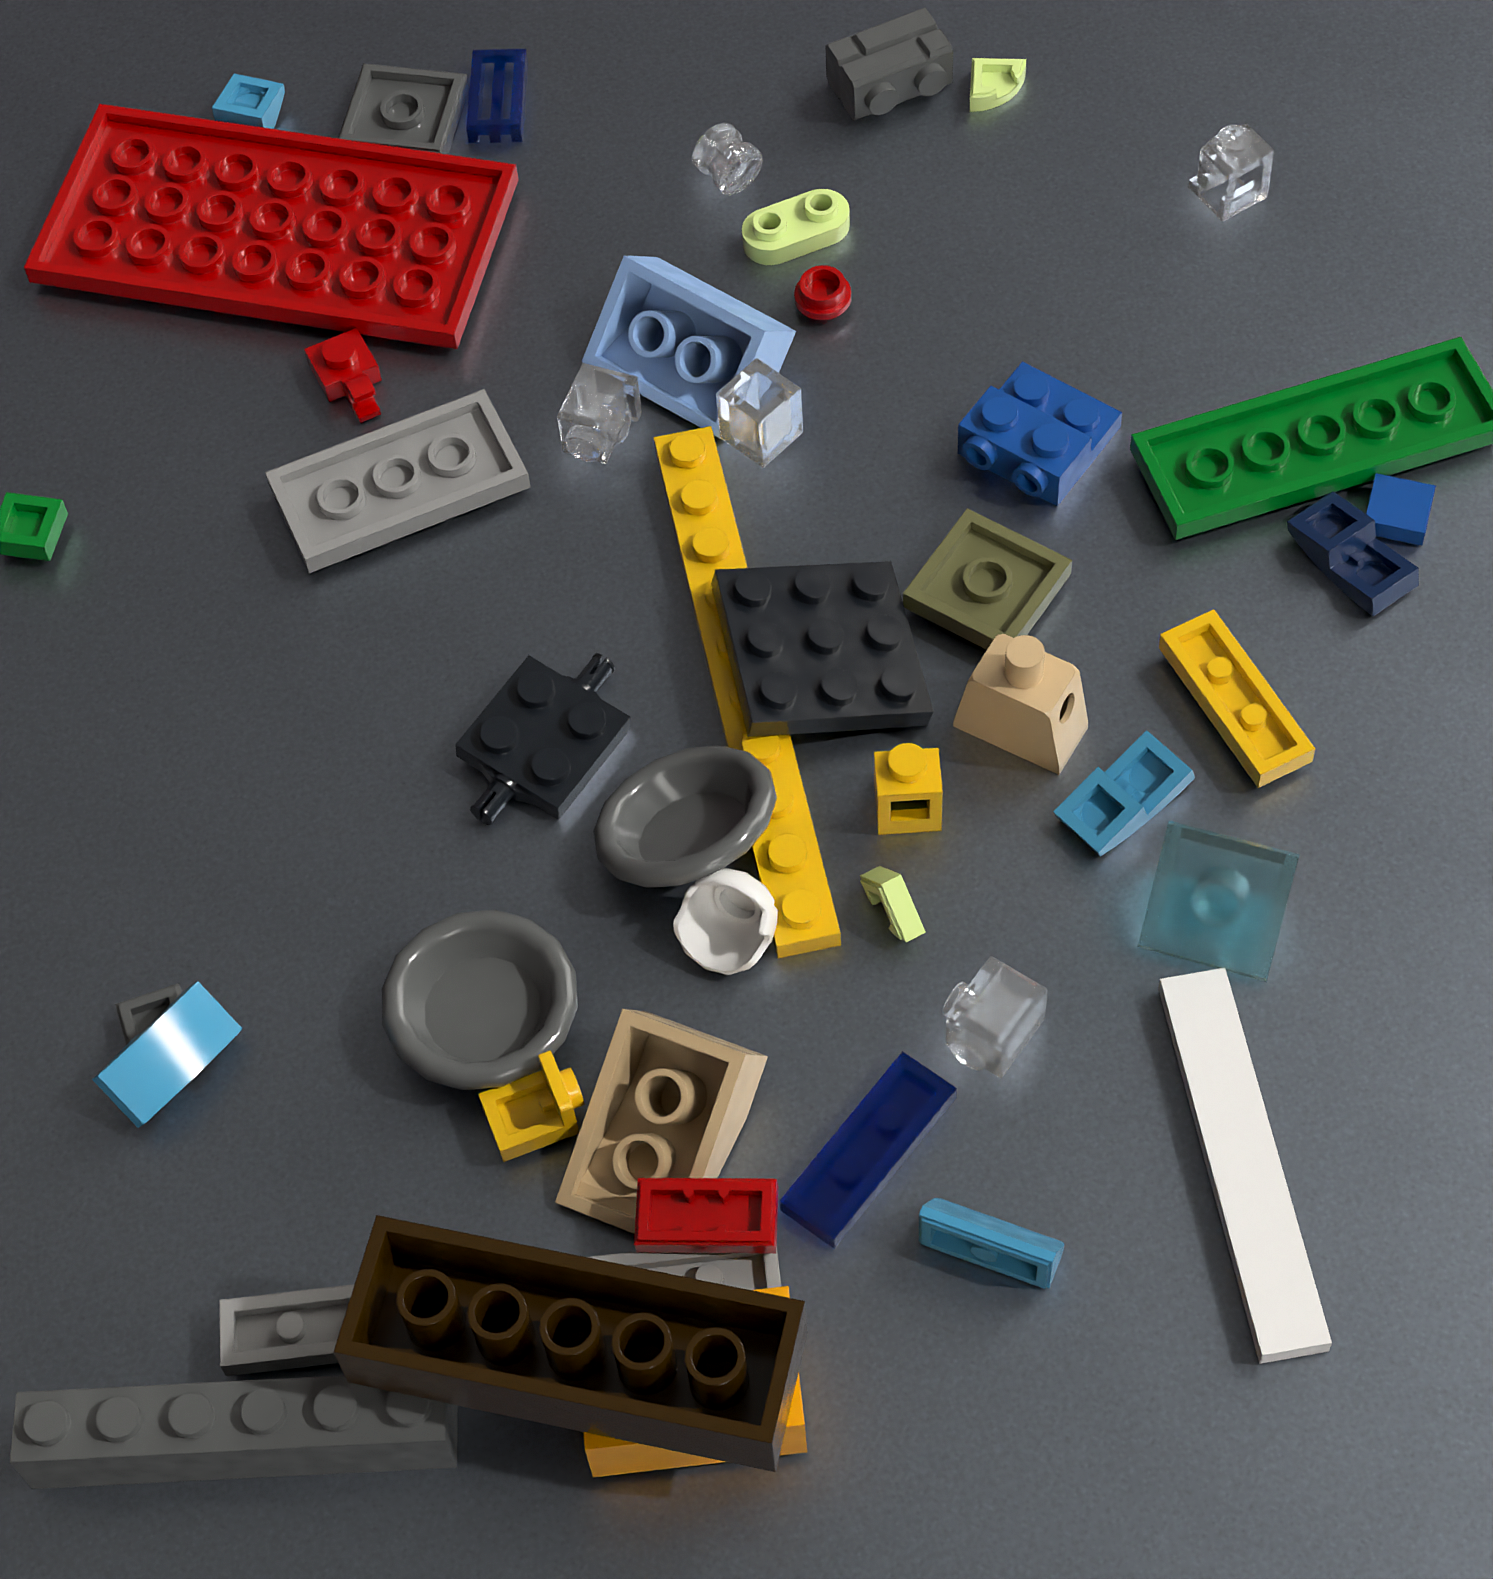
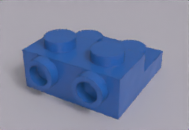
M1022 361L1000 389L991 385L958 424V454L965 457L974 467L981 470H989L1014 483L1025 494L1033 497L1039 496L1058 506L1120 429L1122 412Z

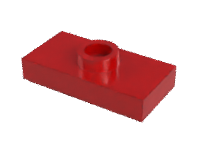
M638 1178L634 1234L636 1252L776 1254L777 1179Z

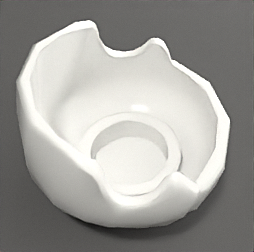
M723 868L707 877L696 880L686 890L681 908L673 921L674 933L685 954L704 969L731 975L750 969L761 958L772 942L777 926L778 909L774 906L775 899L764 884L747 872Z

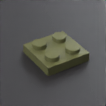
M967 508L903 592L904 608L987 650L997 634H1006L1015 638L1027 635L1071 575L1072 560Z

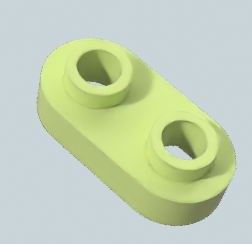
M815 189L756 210L747 216L742 225L744 252L756 263L778 265L836 244L847 235L850 228L849 204L844 196L836 191Z

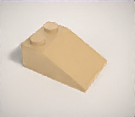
M622 1008L555 1203L635 1234L638 1178H718L747 1119L768 1056L649 1012Z

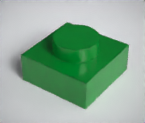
M6 492L0 507V555L50 561L68 516L63 500Z

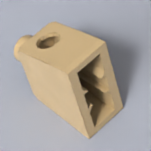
M997 634L967 682L953 721V727L1060 775L1088 729V718L1080 671L1073 664L1046 653L1043 644L1033 636L1021 635L1013 638L1006 634Z

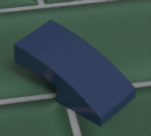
M1333 491L1287 521L1289 533L1313 563L1343 593L1372 616H1375L1419 586V568L1379 541L1375 533V520Z

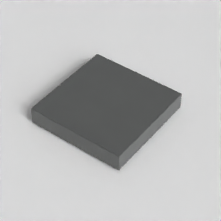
M363 63L338 138L449 154L470 89L468 75Z

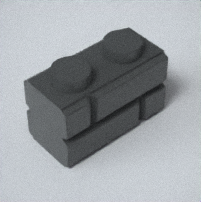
M926 8L903 15L825 46L828 84L837 98L841 99L843 107L853 121L870 114H885L899 103L920 95H935L946 85L953 83L952 45L942 30L937 29V23Z

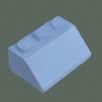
M623 256L582 362L700 428L711 426L713 435L722 439L726 438L774 385L796 331L658 257Z

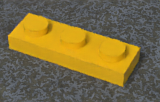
M1214 609L1160 634V651L1258 788L1313 762L1315 747Z

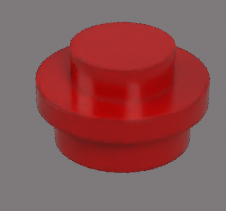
M827 265L815 266L805 271L796 284L794 290L795 304L803 315L811 319H833L843 314L850 306L851 287L838 269Z

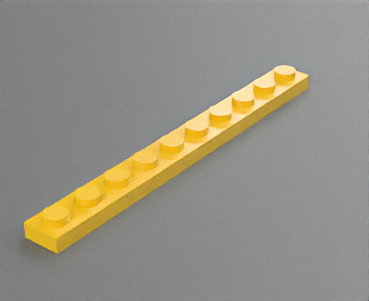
M708 426L654 437L657 461L726 747L751 753L771 771L777 801L767 829L753 844L751 850L759 882L767 887L775 899L774 906L778 909L777 926L773 936L777 958L841 946V932L791 736L787 734L748 737L711 582L715 569L747 568L712 427Z

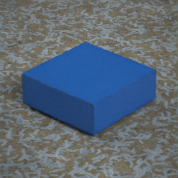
M1376 473L1366 512L1368 516L1375 520L1376 536L1422 546L1436 485Z

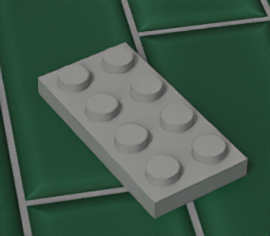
M485 389L265 472L269 487L309 573L531 488L528 472Z

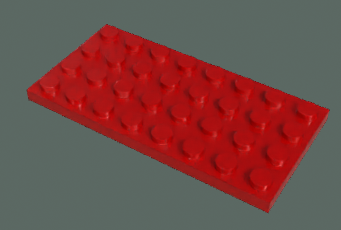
M99 104L24 265V270L30 283L343 332L357 328L362 335L458 349L519 180L516 164Z

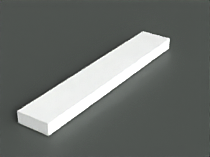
M1219 968L1162 978L1159 982V994L1259 1364L1329 1352L1332 1344L1226 969Z

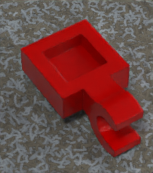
M357 328L304 349L308 365L329 402L346 396L360 423L381 415V410L373 397L376 395L373 384L382 381L379 366Z

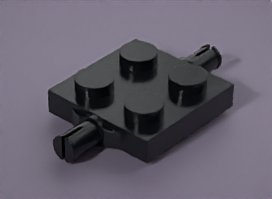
M595 653L577 678H572L559 674L528 655L455 744L456 756L481 771L490 783L481 797L470 807L471 813L479 821L483 817L484 824L492 825L495 818L511 799L534 804L559 820L631 729V717L602 700L596 693L615 671L614 664L607 657L603 661V655Z

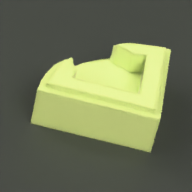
M972 58L969 112L989 110L1012 99L1024 83L1026 59Z
M878 866L860 875V882L871 904L876 905L882 902L891 923L888 929L892 934L907 943L926 933L901 874Z

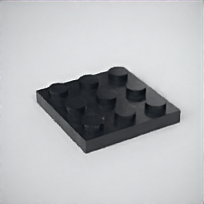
M891 561L715 569L711 587L748 737L928 726L934 711Z

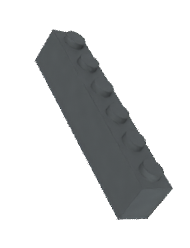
M345 1375L16 1392L9 1463L31 1489L457 1468L458 1405L349 1383Z

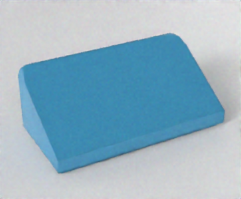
M933 1198L924 1204L919 1213V1242H921V1245L1043 1289L1046 1287L1050 1289L1064 1251L1063 1242L940 1198Z

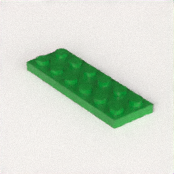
M1457 337L1131 434L1130 451L1175 540L1320 497L1332 491L1336 492L1375 479L1376 473L1389 476L1493 444V389L1462 337Z

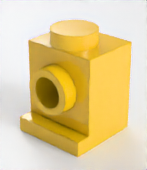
M902 743L890 751L874 752V788L878 835L942 831L943 790L939 748L922 749L913 743ZM926 800L927 808L891 810V802Z

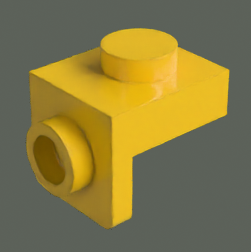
M551 1050L538 1055L541 1066L540 1071L524 1076L503 1087H495L478 1094L503 1162L579 1134L574 1109L585 1105L583 1096L572 1068L569 1067L559 1071Z

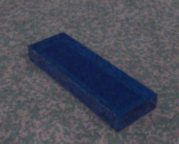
M902 1051L779 1200L780 1211L835 1249L957 1098V1088Z

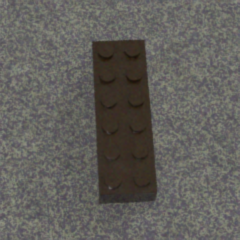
M376 1215L334 1348V1354L349 1383L776 1472L808 1331L806 1307L803 1300Z

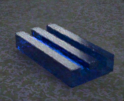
M526 49L473 50L466 125L468 143H479L480 135H489L490 143H501L502 135H511L512 142H523L528 72ZM486 63H494L490 119L481 120ZM507 63H514L510 119H503Z

